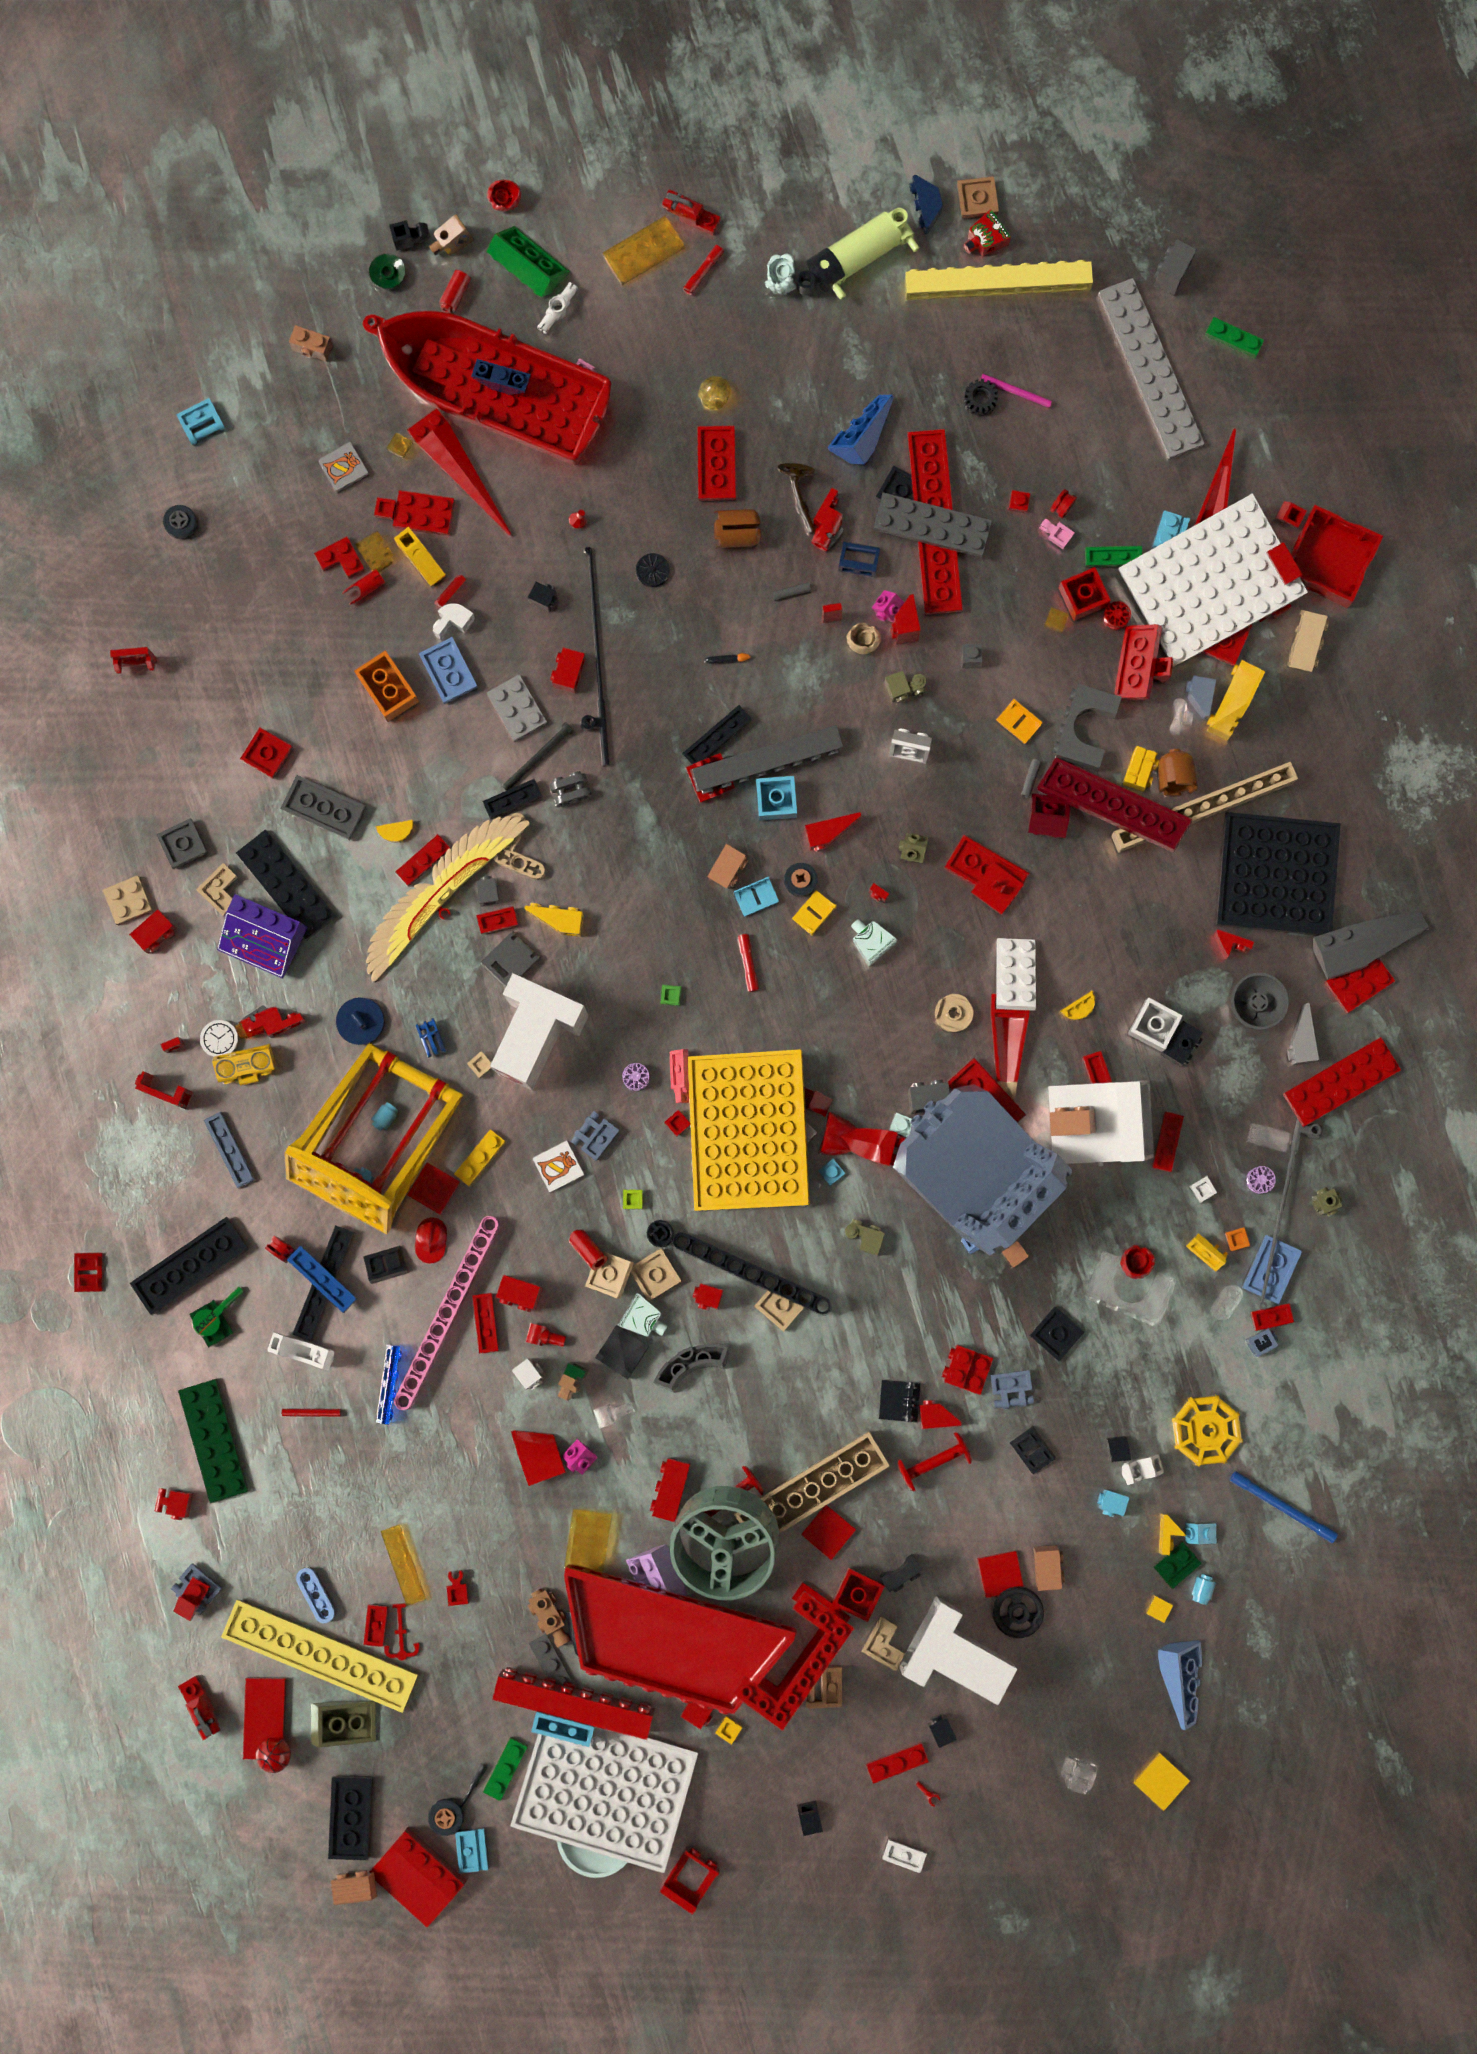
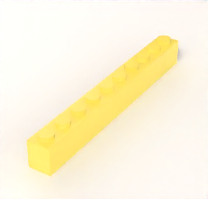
M1085 260L1071 263L1060 261L1053 264L1041 262L1035 265L1023 263L1017 266L1004 264L999 267L986 265L980 268L967 266L962 269L949 267L944 270L930 268L926 271L912 269L905 274L906 300L1091 290L1093 284L1091 261L1086 262Z

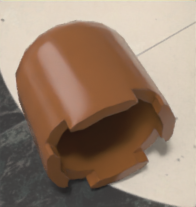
M1171 749L1168 753L1161 756L1158 763L1160 793L1163 792L1164 796L1172 797L1181 796V792L1189 791V794L1197 791L1195 763L1189 753L1180 749Z

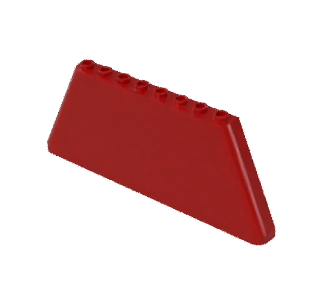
M568 1564L565 1568L564 1579L581 1670L586 1671L585 1673L591 1676H604L608 1681H621L629 1687H642L646 1692L652 1693L656 1691L662 1693L661 1695L667 1698H680L684 1703L691 1704L694 1702L700 1704V1707L704 1709H718L720 1713L725 1715L734 1714L743 1703L732 1694L743 1677H747L758 1685L792 1644L797 1633V1629L789 1625L583 1566Z

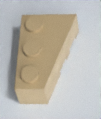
M1300 610L1299 615H1301L1299 626L1296 627L1295 632L1297 633L1292 644L1288 666L1312 672L1313 668L1316 669L1319 658L1316 656L1318 650L1322 649L1324 642L1322 634L1323 631H1327L1329 620H1326L1327 616Z

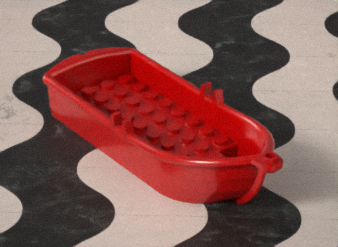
M439 311L409 312L387 320L370 314L363 319V328L366 332L378 337L385 358L395 374L409 389L428 404L574 466L579 465L586 448L592 442L601 426L598 424L599 419L603 420L607 412L612 386L608 377L521 342L514 334H511L510 337L504 335L500 328L495 331L462 316ZM480 359L531 374L525 393L505 394L492 390L472 378L471 375L476 360Z

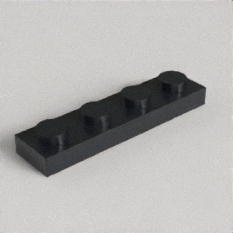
M738 705L682 753L683 757L690 765L707 759L751 721V717Z

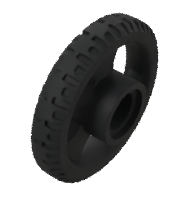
M1021 1586L1010 1587L1001 1592L995 1600L993 1619L998 1629L1005 1635L1017 1639L1031 1636L1040 1628L1044 1619V1607L1038 1595L1032 1590ZM1023 1595L1030 1597L1034 1601L1037 1612H1029L1026 1605L1021 1602ZM1010 1597L1013 1602L1008 1606V1615L1000 1617V1607L1003 1601ZM1022 1608L1023 1614L1016 1617L1013 1615L1015 1609ZM1028 1621L1031 1624L1029 1628L1022 1631L1010 1629V1625L1013 1622L1023 1624Z

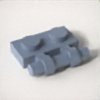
M593 1111L590 1116L585 1118V1123L579 1131L576 1130L575 1136L570 1142L577 1146L582 1140L585 1144L581 1150L597 1161L620 1130L605 1119L600 1124L595 1122L600 1115ZM592 1126L596 1130L588 1138L585 1134Z
M1030 1370L990 1375L993 1395L1001 1394V1400L994 1401L995 1408L1009 1409L1011 1406L1020 1405V1407H1026V1404H1034L1033 1396L1025 1397V1391L1032 1390ZM1018 1392L1019 1398L1008 1399L1007 1393Z
M191 1563L179 1578L184 1585L180 1587L175 1583L171 1590L176 1593L175 1596L178 1598L184 1593L192 1577L195 1576L211 1586L203 1599L207 1604H210L222 1590V1587L194 1563ZM200 1605L197 1612L202 1614L205 1608Z

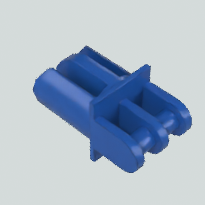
M434 1018L429 1022L424 1021L422 1025L416 1024L428 1058L432 1057L426 1041L427 1039H429L435 1055L439 1054L433 1038L435 1036L441 1051H446ZM434 1026L435 1031L430 1032L429 1028ZM426 1029L427 1034L422 1035L421 1031Z

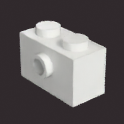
M527 1358L512 1370L525 1389L531 1388L535 1390L543 1384L542 1379L544 1375L542 1373L544 1371L531 1358Z

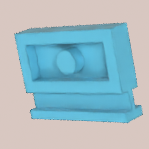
M1164 510L1153 548L1186 531L1190 518Z
M485 1828L457 1831L455 1837L459 1874L488 1870Z

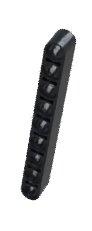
M679 1232L673 1237L675 1248L689 1256L820 1316H827L832 1311L830 1300L820 1294L689 1234ZM681 1237L687 1238V1244L683 1247L677 1245V1241ZM698 1245L705 1247V1251L701 1255L695 1254V1248ZM716 1253L722 1254V1260L719 1263L712 1261V1257ZM733 1261L740 1263V1268L736 1271L730 1270V1264ZM751 1269H755L758 1272L757 1277L754 1279L747 1277V1273ZM768 1277L774 1278V1286H765V1280ZM784 1286H792L793 1292L790 1295H784L782 1292ZM807 1293L811 1296V1299L808 1303L804 1304L800 1301V1297L802 1294ZM823 1301L829 1305L828 1309L824 1312L818 1310V1304Z

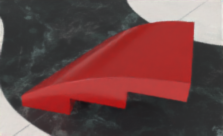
M511 1431L528 1486L566 1472L554 1434Z

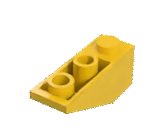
M409 527L394 537L396 545L431 587L446 576Z
M530 903V906L525 905V910L528 914L559 934L581 937L583 912L579 911V908L568 907V910H564L556 905H549V908L541 907L542 905L538 903Z

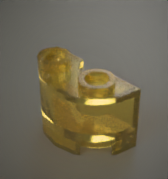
M378 531L369 534L355 543V546L372 571L377 569L378 572H381L393 564L391 557L394 555L388 546L384 548L381 543L384 540Z

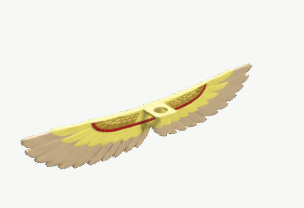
M506 816L502 820L501 817H498L491 823L490 820H487L480 828L476 826L469 836L466 833L460 841L454 843L452 850L450 848L447 850L445 859L442 856L438 861V866L434 865L432 873L433 885L427 883L416 884L414 886L415 889L406 892V895L409 896H404L398 900L399 903L395 904L390 909L391 911L383 917L386 921L375 929L377 932L370 939V942L373 943L367 950V953L370 954L367 957L366 963L369 964L367 973H372L371 980L373 982H376L393 965L420 929L456 890L497 854L514 842V839L530 825L529 821L520 822L522 817L516 816L512 818V816Z

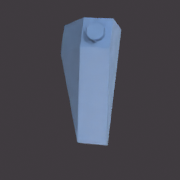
M1198 1640L1169 1643L1158 1649L1160 1671L1182 1730L1190 1728L1197 1722L1199 1699L1196 1697L1197 1686H1200L1201 1680L1197 1676L1198 1667H1202L1201 1641Z

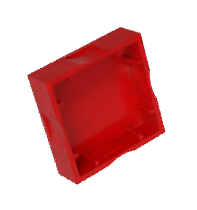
M1314 505L1290 554L1302 573L1300 579L1306 590L1345 608H1349L1361 586L1365 571L1373 560L1382 541L1383 535L1361 525L1350 523L1339 515Z

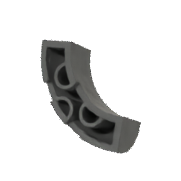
M720 1344L688 1347L678 1352L677 1355L663 1365L653 1383L675 1393L680 1382L687 1375L698 1369L706 1367L725 1369L729 1347Z

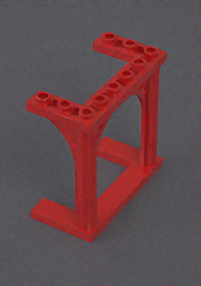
M804 1582L801 1583L791 1597L796 1601L792 1609L817 1626V1631L778 1686L765 1677L756 1685L744 1676L732 1693L782 1731L855 1629L847 1623L851 1616L832 1605L829 1600Z

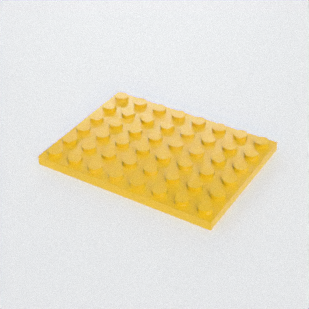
M800 1049L688 1057L694 1211L810 1205L803 1051Z

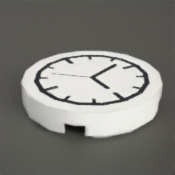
M214 1020L202 1029L200 1044L203 1050L212 1057L231 1053L237 1049L239 1034L231 1023L224 1020Z

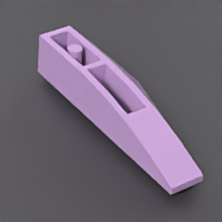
M667 1544L651 1548L626 1560L635 1582L688 1597L683 1581L679 1578L672 1565Z

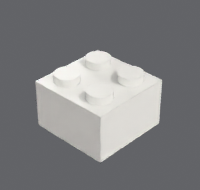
M1147 998L1128 1035L1162 1052L1166 1049L1183 1015Z

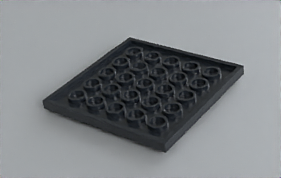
M1226 812L1216 925L1317 936L1332 932L1341 823Z

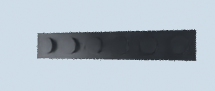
M337 1225L334 1227L320 1263L335 1278H337L354 1232ZM313 1284L292 1335L308 1341H312L328 1298Z

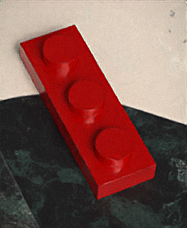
M437 834L395 872L409 887L440 860L450 847Z
M1164 1112L1152 1164L1153 1169L1172 1172L1184 1119L1183 1115Z
M492 1293L472 1295L479 1354L499 1351Z
M920 1742L868 1762L866 1766L874 1784L929 1761Z

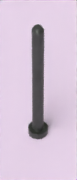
M564 722L562 724L563 728L503 784V789L505 791L509 790L568 733L571 735L574 730Z

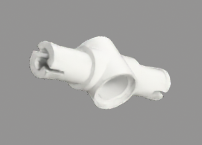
M568 282L563 292L549 301V308L545 312L546 315L537 326L541 332L544 330L543 333L547 334L555 321L557 322L566 316L570 300L578 291L576 285ZM555 306L562 307L560 310H554Z

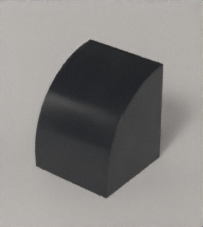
M1126 1436L1106 1438L1109 1462L1131 1460L1129 1443Z
M812 1801L797 1805L803 1836L823 1832L817 1802Z

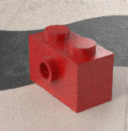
M700 1283L699 1287L695 1286L692 1298L695 1299V1303L699 1304L698 1308L707 1311L710 1308L718 1310L723 1290Z

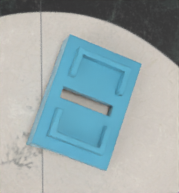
M769 877L734 891L744 917L779 902ZM751 889H755L761 902L760 905L757 904Z

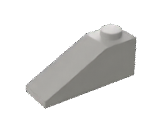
M1306 1003L1301 1007L1289 1049L1287 1050L1288 1059L1292 1061V1065L1312 1063L1319 1060L1310 1003Z

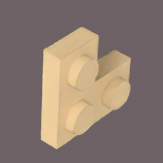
M222 863L196 890L225 917L232 898L225 890L238 877Z
M880 1616L861 1652L896 1671L905 1656L904 1652L889 1644L898 1626Z

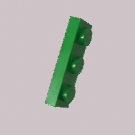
M1213 317L1205 333V336L1252 358H1256L1264 342L1263 339Z
M1142 546L1085 547V567H1121L1141 556Z
M510 1737L483 1793L501 1801L528 1745Z

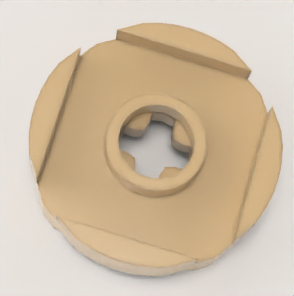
M950 994L942 998L936 1005V1023L947 1032H961L970 1025L973 1019V1008L968 999L962 995ZM953 1008H956L959 1017L951 1018L949 1010L952 1011Z

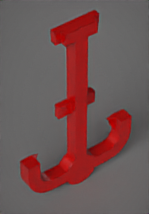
M406 1603L392 1604V1608H397L398 1630H395V1634H399L400 1651L397 1654H391L389 1652L390 1646L384 1645V1652L387 1657L398 1658L401 1661L407 1657L417 1655L420 1649L419 1643H414V1652L407 1653L404 1650L403 1634L407 1633V1629H403L402 1608L406 1607Z

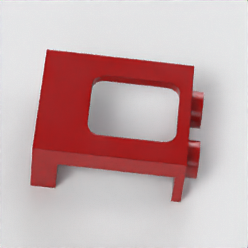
M142 1071L137 1076L135 1089L186 1110L193 1094L192 1091L178 1085L172 1097L150 1088L154 1078L153 1075Z
M686 1847L662 1884L659 1892L693 1915L697 1905L715 1877L719 1875L720 1870L714 1861L710 1859L706 1861L701 1857L702 1854L694 1848L690 1850ZM689 1858H692L709 1870L696 1891H692L677 1880L679 1873Z

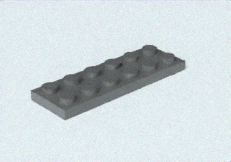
M883 493L873 530L982 558L992 520Z

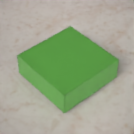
M662 985L660 1004L680 1006L681 986Z

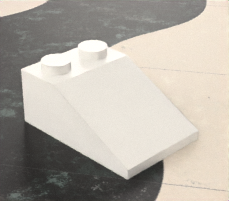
M906 729L894 730L889 756L926 764L932 738L924 733L911 734Z

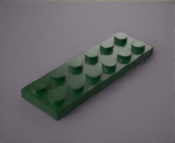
M217 1379L178 1390L209 1503L248 1492Z

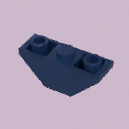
M913 175L912 183H909L911 195L914 194L915 211H919V228H923L924 235H926L941 215L943 204L938 187L918 175Z
M477 359L471 377L492 390L511 395L525 393L531 374Z

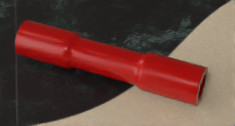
M715 245L703 264L684 285L683 290L687 294L692 295L707 272L723 255L724 250L722 247Z
M749 934L738 935L748 992L758 991L759 985L752 959Z

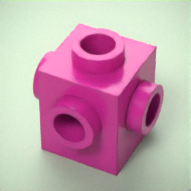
M884 590L880 597L877 598L872 609L877 613L876 617L881 621L885 622L887 620L894 623V617L904 602L896 593Z
M578 1439L562 1455L567 1462L565 1466L573 1473L578 1471L582 1475L598 1458L589 1447Z

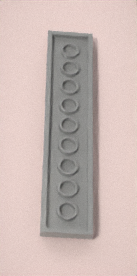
M1132 278L1100 290L1098 292L1099 298L1168 459L1203 447V439L1134 279Z

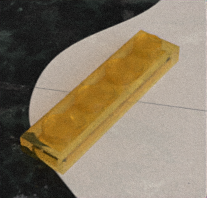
M400 1524L380 1531L406 1606L426 1599Z

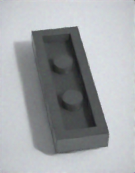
M546 1633L529 1643L547 1677L555 1679V1684L563 1686L564 1682L574 1684Z

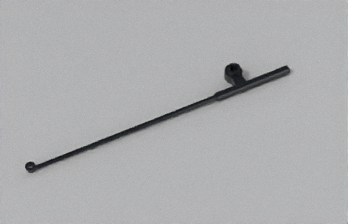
M586 547L584 553L589 558L598 686V718L585 715L580 720V727L584 731L599 729L602 766L607 767L609 766L605 700L603 699L592 549L591 547Z

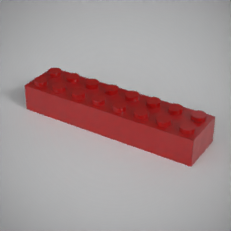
M511 1667L502 1669L498 1675L492 1698L494 1701L644 1740L648 1738L655 1708L649 1703H633V1700L630 1698H614L611 1693H595L594 1689L588 1687L579 1689L569 1682H564L563 1686L555 1684L556 1680L553 1678H537V1675L534 1673H518L517 1669Z

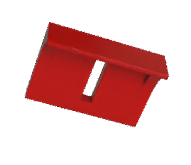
M74 1253V1292H102V1253ZM97 1270V1274H78V1271Z

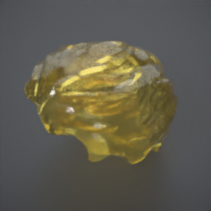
M711 376L701 384L698 391L702 405L711 410L722 408L730 398L731 385L722 377Z

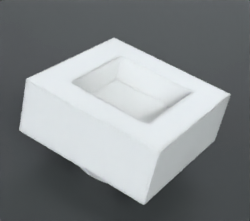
M1207 1176L1189 1186L1199 1203L1217 1193Z

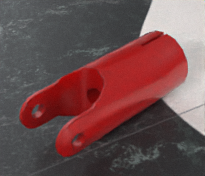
M377 569L346 588L342 594L352 588L361 590L360 596L349 604L352 605L382 586L385 581Z

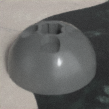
M1252 973L1243 977L1236 984L1231 995V1007L1235 1017L1243 1025L1256 1030H1264L1277 1025L1285 1017L1289 1006V997L1284 985L1276 977L1266 973Z

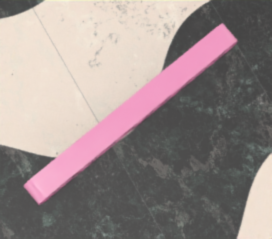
M486 1216L483 1218L395 1397L394 1404L399 1410L410 1409L418 1397L499 1231L500 1222L495 1217ZM494 1220L495 1228L493 1230L486 1229L487 1221ZM481 1237L487 1240V1244L483 1248H479L477 1245V1241ZM471 1255L478 1257L476 1265L471 1266L468 1260ZM464 1272H467L470 1277L466 1283H462L460 1280V1275ZM454 1290H459L461 1293V1297L457 1301H454L451 1297ZM447 1307L452 1310L450 1318L443 1316V1310ZM437 1325H441L444 1329L443 1334L440 1336L434 1333ZM430 1342L435 1346V1351L431 1354L426 1351V1345ZM420 1360L426 1363L424 1371H419L417 1368V1363ZM411 1378H415L418 1382L415 1389H411L408 1386ZM402 1396H406L409 1399V1404L406 1407L400 1404Z

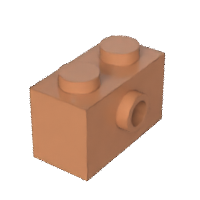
M296 325L289 339V344L293 351L325 362L328 361L333 348L330 337Z
M726 844L707 877L727 889L730 886L734 887L739 878L737 877L739 870L743 871L748 863V860H746L748 855Z
M1057 1545L1033 1547L1035 1578L1038 1591L1062 1589V1583L1065 1582L1064 1570H1061L1060 1563L1064 1562L1063 1552L1059 1551Z

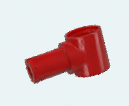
M530 1323L525 1342L539 1346L546 1345L547 1343L563 1347L566 1336L549 1332V1329L545 1326Z

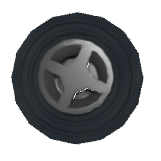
M175 505L165 512L163 525L170 536L176 539H184L190 537L195 532L197 518L189 507Z

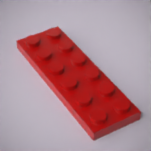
M1380 1037L1288 1090L1283 1095L1302 1127L1399 1072L1401 1069Z

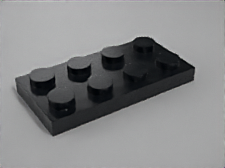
M332 1777L328 1859H369L372 1777Z

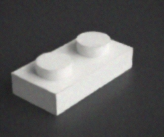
M888 1839L882 1860L921 1873L927 1853Z

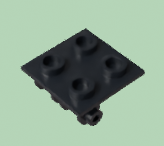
M882 1380L879 1419L918 1423L921 1383Z

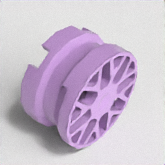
M633 1063L624 1069L622 1078L628 1089L640 1091L647 1087L650 1076L645 1066L640 1063Z
M1258 1166L1250 1170L1246 1177L1248 1188L1256 1194H1264L1271 1191L1276 1182L1273 1171L1265 1166Z

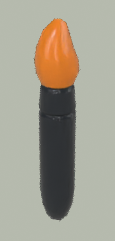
M746 653L711 656L705 658L704 662L708 664L743 662L751 657Z

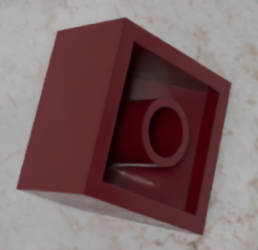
M1032 793L1028 833L1048 835L1054 838H1066L1070 819V805L1049 795Z

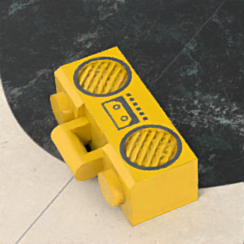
M271 1044L214 1056L212 1060L218 1083L224 1082V1084H229L238 1077L240 1086L259 1082V1073L261 1075L271 1074L272 1070H275L276 1067ZM250 1073L253 1074V1075L247 1076V1077H243V1076H242V1075L250 1074Z

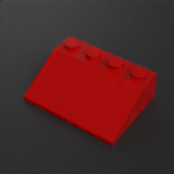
M409 1827L406 1828L369 1872H374L375 1881L425 1927H428L467 1881Z

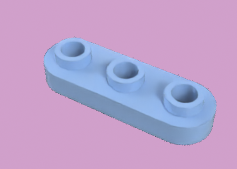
M312 1568L301 1569L297 1573L296 1581L316 1620L320 1623L330 1622L335 1616V1608L320 1579ZM305 1574L310 1575V1581L304 1579ZM315 1591H317L320 1594V1597L318 1599L314 1598L313 1593ZM323 1609L329 1611L328 1616L322 1614Z

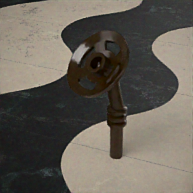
M798 463L780 464L777 469L781 473L790 476L796 500L795 506L799 515L803 518L808 533L813 534L816 530L809 516L806 501H803L799 481L801 477L813 475L815 469Z

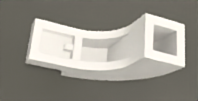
M274 1332L268 1347V1351L271 1353L305 1362L328 1371L333 1363L335 1353L328 1348Z

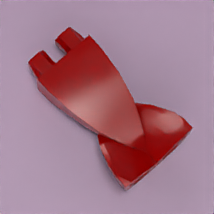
M828 1112L825 1134L818 1154L834 1156L852 1152L865 1160L888 1167L894 1165L897 1156L893 1154L894 1147L899 1148L906 1138L897 1135L898 1132L890 1130L857 1128L844 1117Z

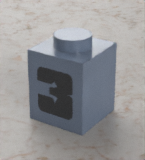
M1264 1329L1245 1340L1254 1357H1260L1278 1346L1276 1334L1273 1330L1270 1331L1269 1329Z

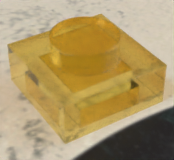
M395 433L387 446V450L404 459L413 442Z
M1051 607L1044 627L1062 633L1069 614Z

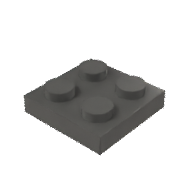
M191 818L156 834L172 869L208 853Z

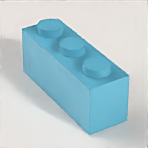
M536 1711L531 1732L589 1747L594 1726Z

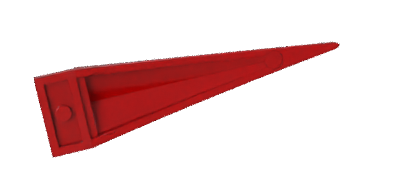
M436 408L408 428L407 432L416 444L511 536L509 528L451 426L440 411Z
M1233 429L1195 525L1226 509L1228 506L1236 429Z

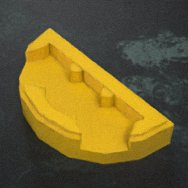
M408 820L375 827L383 839L388 842L398 843L410 835L413 830L414 821Z
M1090 991L1059 1012L1071 1020L1086 1018L1095 1006L1093 991Z

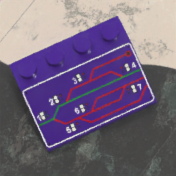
M235 894L226 911L217 950L283 979L308 927L297 920Z

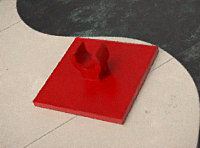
M993 862L971 893L1002 915L1024 884Z

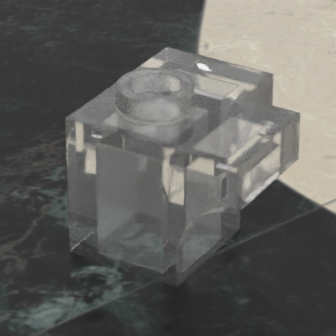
M1067 1755L1060 1776L1068 1779L1067 1789L1086 1795L1087 1791L1090 1792L1095 1779L1096 1767L1091 1763Z

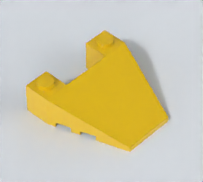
M1243 660L1239 665L1235 664L1231 672L1233 678L1223 701L1215 715L1211 714L1206 723L1209 725L1208 732L1228 741L1235 727H1237L1239 719L1243 717L1265 674L1264 670Z

